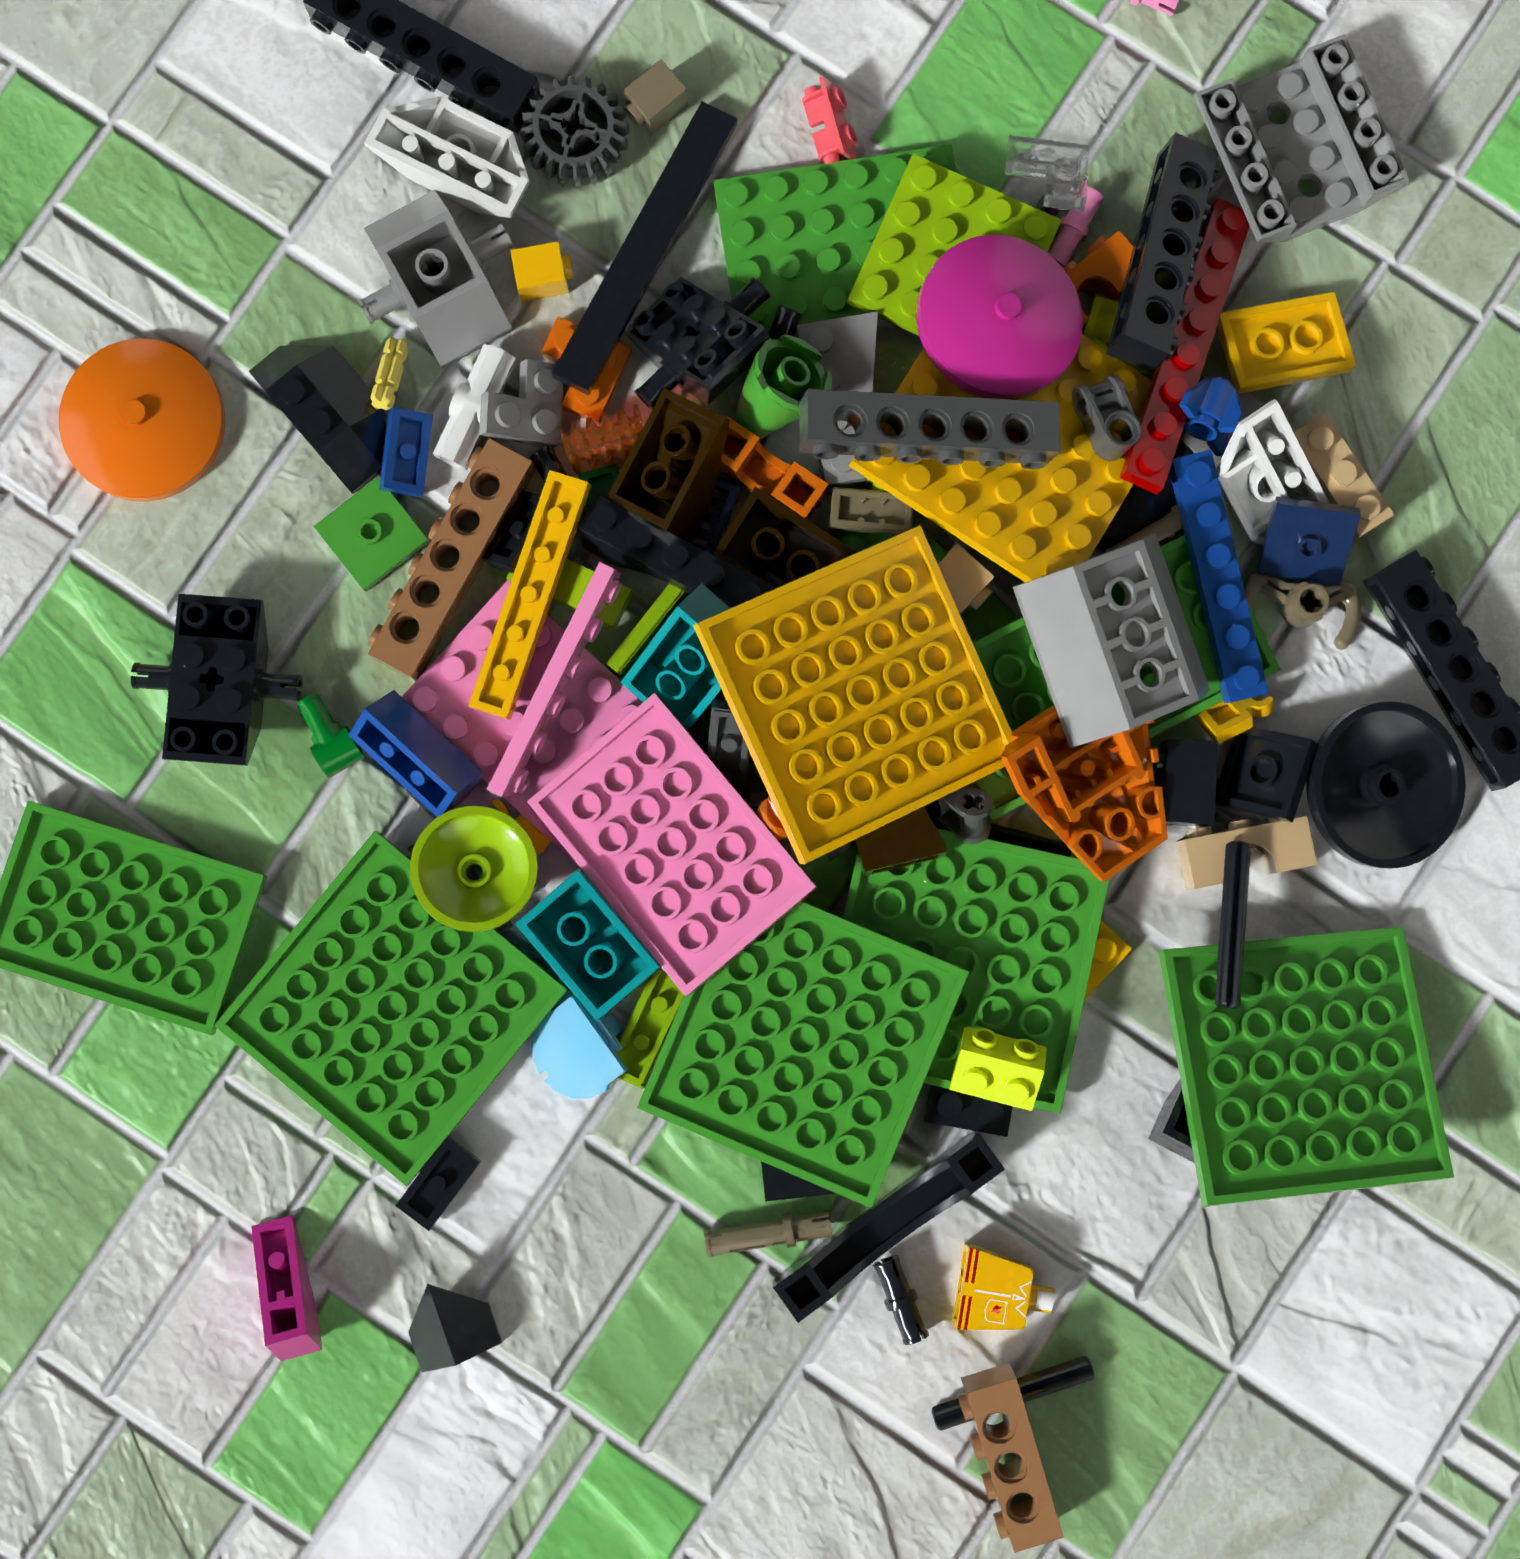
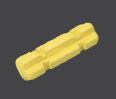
M393 337L389 338L385 343L383 350L385 354L381 357L375 378L377 384L373 386L370 396L371 404L376 409L390 410L393 407L396 398L394 393L398 391L404 369L402 363L406 361L408 354L407 342L402 338L397 340Z

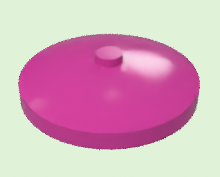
M977 236L950 248L936 261L926 276L919 292L916 307L917 328L920 340L929 359L951 383L981 398L1017 400L1041 392L1057 380L1070 365L1078 350L1082 335L1083 317L1079 296L1065 270L1041 248L1011 236Z

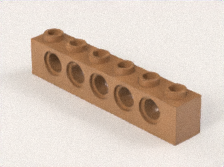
M488 438L484 447L478 446L473 452L468 464V468L471 471L464 483L459 481L454 486L448 499V503L451 504L444 519L438 517L432 525L428 538L431 540L424 554L419 552L413 559L408 570V574L411 575L404 590L399 588L394 593L388 606V610L391 611L384 625L378 624L368 641V646L371 647L368 654L372 658L414 681L424 673L485 563L482 559L483 555L521 491L526 490L536 472L531 460ZM487 480H496L500 483L498 491L492 496H482L479 494L480 486ZM476 515L480 518L479 525L474 531L463 532L460 530V522L465 516ZM449 550L458 551L460 557L455 566L451 568L440 566V558L443 553ZM431 585L439 587V596L435 602L431 604L420 602V594L425 587ZM408 621L418 622L419 632L416 637L411 640L401 639V627Z

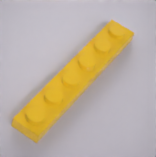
M549 470L469 701V707L511 721L591 489L589 482Z

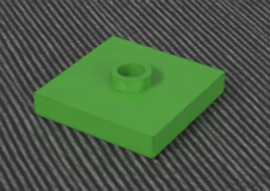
M376 477L313 526L365 592L430 543L393 494L389 491L379 490V477Z

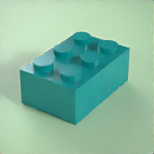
M700 584L675 608L620 683L642 702L656 693L685 729L689 731L712 707L713 699H718L723 693L693 625L731 608L706 586Z
M581 868L571 874L515 924L596 1021L612 1011L661 968L659 963Z

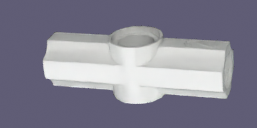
M483 345L466 383L462 382L458 386L449 407L450 418L433 452L436 458L455 468L467 470L470 458L482 438L479 435L481 395L488 391L499 394L503 393L517 363L516 357L494 345Z

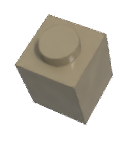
M662 59L624 89L626 101L624 108L627 116L637 127L643 125L651 135L688 106L687 88Z

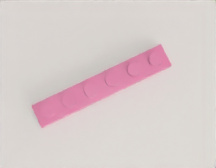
M599 562L487 790L501 797H510L513 791L518 793L523 787L529 773L524 768L531 754L536 756L542 749L547 738V733L543 730L550 716L556 718L563 707L566 696L562 692L568 679L575 680L585 660L580 655L587 641L593 643L597 638L603 625V620L599 619L606 603L612 605L620 592L622 582L618 581L621 573L614 568Z

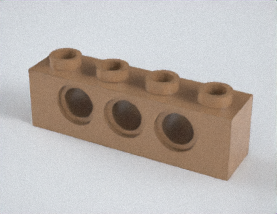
M1010 1363L961 1377L965 1393L957 1396L965 1421L973 1419L977 1432L969 1436L977 1461L985 1458L989 1472L983 1473L981 1476L989 1500L997 1498L1000 1511L993 1513L1000 1538L1009 1537L1014 1553L1064 1538L1019 1384ZM995 1413L1006 1414L1003 1421L999 1424L990 1425L986 1423L988 1418ZM1007 1453L1017 1454L1015 1460L1011 1463H999L1003 1455ZM1018 1493L1029 1494L1023 1502H1010Z

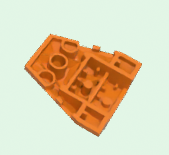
M1053 705L1012 732L1011 737L1013 741L1005 746L1001 758L1020 797L1041 817L1048 827L1055 832L1099 881L1106 882L1168 839L1162 787L1155 786L1153 763L1159 762L1158 748L1150 746L1148 724L1155 721L1152 720L1133 729L1069 748L1055 705Z

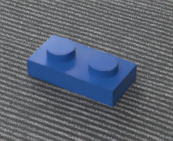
M392 407L389 410L379 490L414 497L423 495L433 415Z

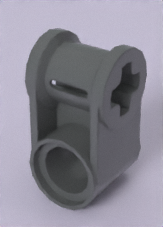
M1116 374L1106 376L1103 382L1088 387L1081 384L1073 388L1072 402L1075 412L1083 423L1096 455L1107 461H1116L1122 458L1139 439L1141 426L1129 402L1127 391L1121 378ZM1110 430L1118 433L1122 438V442L1114 439L1110 434Z
M974 782L923 806L928 815L936 818L962 842L976 844L985 841L990 835L991 825L987 817L993 807L992 797Z

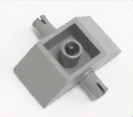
M433 190L364 227L391 276V279L388 280L389 285L363 299L357 300L370 324L402 306L404 310L408 308L441 368L513 330L481 269L483 268V262L514 247L501 223L471 241L468 238L464 239L449 210L437 192ZM438 269L440 274L432 276L430 272Z

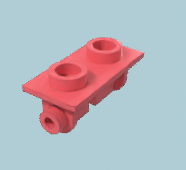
M820 76L819 80L822 88H819L818 85L807 87L804 90L805 96L802 98L810 127L814 128L823 123L825 124L824 129L812 133L819 161L830 164L840 161L842 156L848 159H856L854 147L858 146V139L852 125L846 122L843 111L847 108L845 95L839 85L835 86L824 76Z

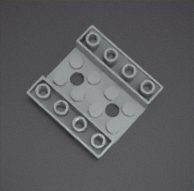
M1345 34L1308 48L1299 63L1238 87H1236L1232 78L1194 94L1195 101L1257 243L1286 242L1357 214L1410 181ZM1270 108H1279L1285 113L1286 122L1280 125L1270 122L1266 111ZM1310 180L1315 183L1318 189L1317 195L1306 197L1301 194L1298 189V182Z
M1151 533L1120 545L1117 549L1013 587L1069 748L1133 729L1199 701L1210 690L1156 533ZM1115 583L1119 584L1125 593V600L1121 606L1116 604L1111 596V590ZM1144 664L1148 665L1153 672V681L1149 687L1143 684L1140 679V669Z

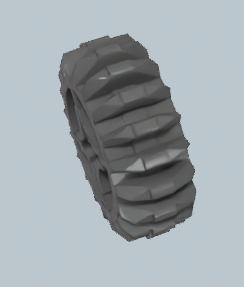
M570 75L567 79L568 85L561 86L560 82L554 78L552 81L553 90L549 92L540 86L538 94L541 101L529 98L527 104L531 112L522 113L521 120L523 125L526 126L520 130L521 140L526 142L523 146L524 153L528 157H533L531 163L534 169L544 168L543 174L548 181L558 173L559 184L563 187L568 182L569 177L574 178L575 186L579 188L583 183L582 178L587 176L596 185L598 182L597 172L601 171L604 175L610 176L612 170L609 162L620 165L622 155L619 151L627 150L628 140L624 136L630 133L629 123L623 121L626 118V110L623 106H617L619 102L615 93L606 95V86L602 82L592 89L591 79L587 76L583 79L581 85H576L575 78ZM570 107V109L567 112H564L562 114L557 113L565 108ZM587 109L595 111L604 119L608 126L607 130L598 128L597 123L588 120ZM580 121L581 130H576L575 135H572L570 142L569 134L574 133L575 128H578V124ZM543 133L552 135L553 140L562 143V155L555 153L544 143ZM594 149L591 153L579 157L583 151Z

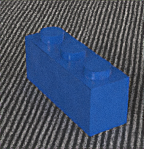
M392 690L366 707L348 734L436 817L452 810L463 802L484 774L476 764L395 690Z

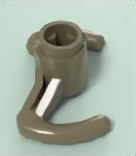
M1253 571L1247 576L1243 584L1247 601L1254 615L1255 596L1260 592L1280 605L1282 617L1289 625L1297 628L1309 627L1323 618V614L1330 609V606L1342 602L1346 607L1345 618L1342 628L1334 640L1335 647L1340 650L1346 649L1357 633L1361 619V601L1358 588L1347 580H1341L1340 586L1332 585L1325 588L1320 583L1309 584L1306 581L1300 584L1285 583L1276 577L1259 575L1257 571Z

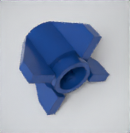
M1218 376L1202 379L1199 383L1185 391L1179 404L1187 415L1181 434H1185L1187 431L1191 436L1207 441V445L1212 449L1215 456H1223L1228 445L1229 433H1234L1237 424L1245 419L1239 394L1232 383Z

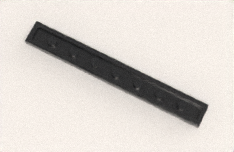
M701 101L552 371L554 379L586 395H590L737 126L738 118Z

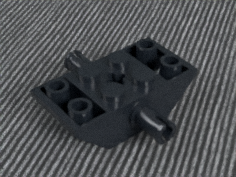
M683 277L667 286L662 295L647 310L639 313L633 323L624 331L632 343L658 368L640 388L634 391L637 397L651 410H653L664 388L672 391L676 386H679L706 405H709L753 363L758 349L769 339L767 329L749 318L758 307L771 297L762 283L752 278L729 302L725 300L722 302Z
M178 594L173 653L170 666L141 664L139 662L133 664L131 672L141 676H148H131V686L133 689L168 690L162 759L248 766L261 731L264 698L300 701L302 691H298L297 688L285 687L303 688L301 675L267 673L269 645L264 602L262 600ZM216 676L224 677L223 684H217L215 688L212 687Z

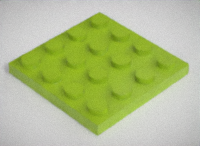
M912 154L846 304L866 313L878 311V318L919 336L916 320L919 292L933 265L946 251L960 242L977 236L1004 235L1030 242L1047 253L1061 223V219L916 154Z

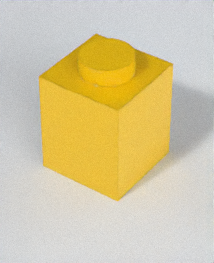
M559 241L510 250L517 290L522 302L569 293L567 280L573 279L574 273L570 254L562 255Z

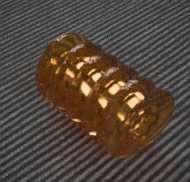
M638 404L633 405L632 418L628 416L623 408H620L617 412V422H614L606 412L602 413L601 426L599 427L592 417L586 418L585 431H582L575 421L570 422L569 435H566L560 426L558 427L569 465L576 474H581L582 462L584 460L592 470L597 469L598 456H601L608 466L612 465L614 452L616 451L623 461H626L630 447L634 446L644 424Z

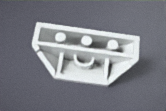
M443 97L410 102L395 107V105L383 107L364 142L367 148L408 179L432 191L435 190L438 194L482 215L511 218L530 183L512 131Z
M1273 399L1237 424L1217 466V475L1220 487L1247 538L1251 542L1263 544L1276 496L1329 503L1277 400Z

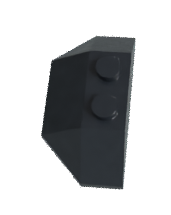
M279 346L249 370V373L352 494L381 472L386 437L387 410L382 408L376 409L372 406L370 397L372 390L334 346Z

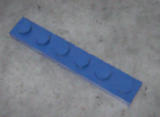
M1212 449L1174 458L1169 472L1224 703H1233L1267 694L1269 692Z

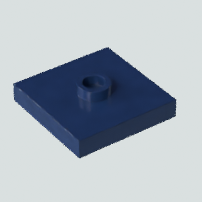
M1276 496L1257 564V573L1259 575L1340 586L1361 517L1360 508Z

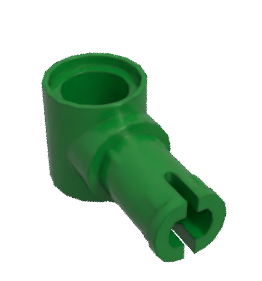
M317 693L308 695L297 703L299 711L313 733L311 740L314 745L310 747L312 755L328 778L365 758L362 748L348 736L351 730L347 726L342 727L339 722H334Z

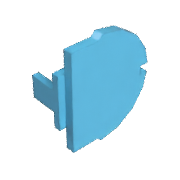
M572 995L557 1008H553L534 1031L532 1038L533 1061L539 1074L546 1070L550 1077L545 1082L554 1091L572 1099L593 1098L609 1090L610 1083L628 1070L617 1054L623 1047L615 1037L622 1033L624 1029L613 1014L596 1021L585 1010L577 997Z

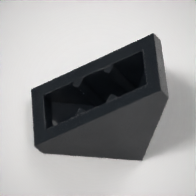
M427 1284L408 1331L422 1372L456 1366L502 1343L489 1302H483Z

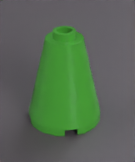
M782 335L779 339L771 340L770 338L766 340L755 355L733 410L732 419L760 439L799 419V403L807 389L832 390L831 372L829 369L825 372L819 362L822 359V355L805 340L791 335Z

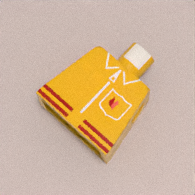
M964 1242L952 1323L955 1329L1022 1330L1026 1325L1028 1310L1044 1313L1052 1312L1054 1288L1032 1284L1034 1269L1029 1264Z

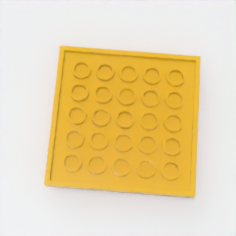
M1082 334L1073 360L1059 378L1041 392L1023 399H1017L1059 402L1061 452L1045 467L1040 469H1024L1021 467V463H1005L999 467H983L980 465V461H964L958 465H942L938 462V459H922V461L917 463H900L897 461V457H881L875 461H858L855 459V456L848 466L1011 574L1027 582L1088 560L1133 486L1132 483L1119 478L1127 453L1116 461H1107L1101 459L1094 452L1083 423L1077 416L1073 406V388L1081 384L1088 387L1103 382L1108 375L1116 374L1124 383L1129 402L1136 418L1139 420L1151 380L1123 361L1107 355V350ZM924 348L895 392V394L981 398L960 389L944 377L929 359ZM880 423V428L886 435L896 436V431L890 424ZM922 425V430L928 437L938 438L934 428L929 425ZM963 427L967 437L972 440H979L977 433L972 428ZM1005 429L1007 437L1011 441L1019 443L1018 435L1010 429ZM1110 430L1112 437L1122 442L1120 435Z
M921 525L693 625L800 864H806L1005 767L1001 755L1005 746L1013 741L1011 737L1012 731Z

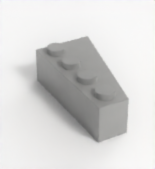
M878 311L797 325L796 337L808 342L822 355V359L819 362L825 372L828 369L831 372L832 390L873 392ZM837 421L841 431L846 434H855L854 428L850 423ZM838 455V457L833 459H818L821 479L829 484L827 495H832L833 487L865 488L867 478L848 466L855 455Z

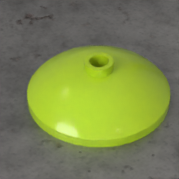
M464 806L438 816L427 825L418 837L410 860L411 883L419 903L435 920L459 931H487L509 922L526 906L534 891L537 880V856L533 843L526 831L507 814L484 806ZM471 867H478L482 870L483 874L478 880H470L466 875L467 870Z

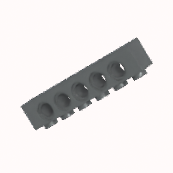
M807 389L799 403L800 453H812V456L816 459H833L838 457V455H855V459L858 461H875L881 457H897V461L900 463H917L922 461V459H938V462L942 465H958L964 461H980V465L983 467H999L1005 463H1021V467L1024 469H1040L1045 467L1061 452L1059 402ZM837 421L850 423L854 428L855 434H846L841 431ZM880 423L890 424L895 429L896 436L886 435L881 430ZM922 425H929L934 428L938 438L928 437L923 432ZM963 427L972 428L977 433L979 440L976 441L967 437ZM1005 429L1014 431L1019 437V443L1011 441L1007 437Z

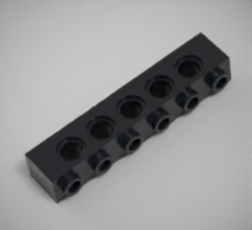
M303 0L310 16L311 24L321 32L331 35L333 31L345 38L344 41L355 51L362 54L369 51L378 56L379 61L391 71L400 73L403 70L414 76L415 82L422 88L430 92H435L437 89L448 95L451 102L469 111L473 109L484 115V118L518 134L523 125L521 120L522 113L531 112L527 104L529 98L539 99L538 90L540 86L536 76L399 0ZM350 9H360L359 13L354 17H343ZM385 28L395 29L387 37L378 36L379 32ZM419 47L430 48L423 56L412 55ZM454 66L465 68L459 75L451 76L447 74L448 70ZM489 85H496L500 87L499 90L492 95H484L481 93L482 90Z
M1176 132L1156 157L1106 352L1107 355L1150 373L1163 360L1168 361L1176 349L1178 338L1174 336L1175 329L1186 310V303L1182 302L1184 292L1189 288L1195 270L1191 268V263L1202 244L1203 236L1199 235V231L1211 207V203L1207 202V198L1219 174V171L1215 169L1218 157L1217 150Z
M1415 550L1364 580L1363 583L1490 790L1496 791L1507 788L1520 780V706L1513 698L1507 697L1499 684L1501 677L1493 664L1484 660L1478 650L1479 642L1476 635L1469 627L1463 626L1456 614L1457 606L1455 601L1447 592H1442L1434 579L1435 570L1426 557L1420 556L1418 551ZM1409 589L1416 591L1420 595L1422 601L1420 608L1413 607L1407 599ZM1431 624L1441 629L1443 633L1441 644L1431 639L1429 635ZM1453 659L1458 660L1464 666L1465 673L1462 679L1457 678L1451 671ZM1475 694L1481 696L1486 702L1484 714L1478 713L1473 706ZM1497 730L1503 731L1508 738V745L1505 750L1499 748L1495 742Z

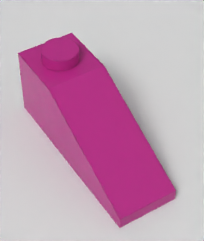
M290 1215L251 1226L265 1346L280 1361L322 1350L317 1307L294 1217Z

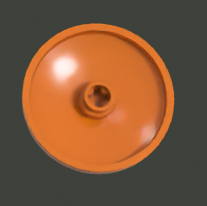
M139 338L124 340L108 345L91 355L70 378L64 390L59 408L61 441L69 460L76 470L87 481L103 492L129 501L147 502L162 500L191 487L201 479L215 461L225 433L224 403L218 386L210 373L197 359L185 350L173 344L155 339Z

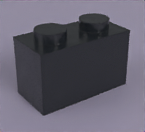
M1168 738L1160 742V748H1158L1159 762L1153 763V772L1159 773L1158 786L1162 787L1166 825L1196 827L1214 825L1218 741Z

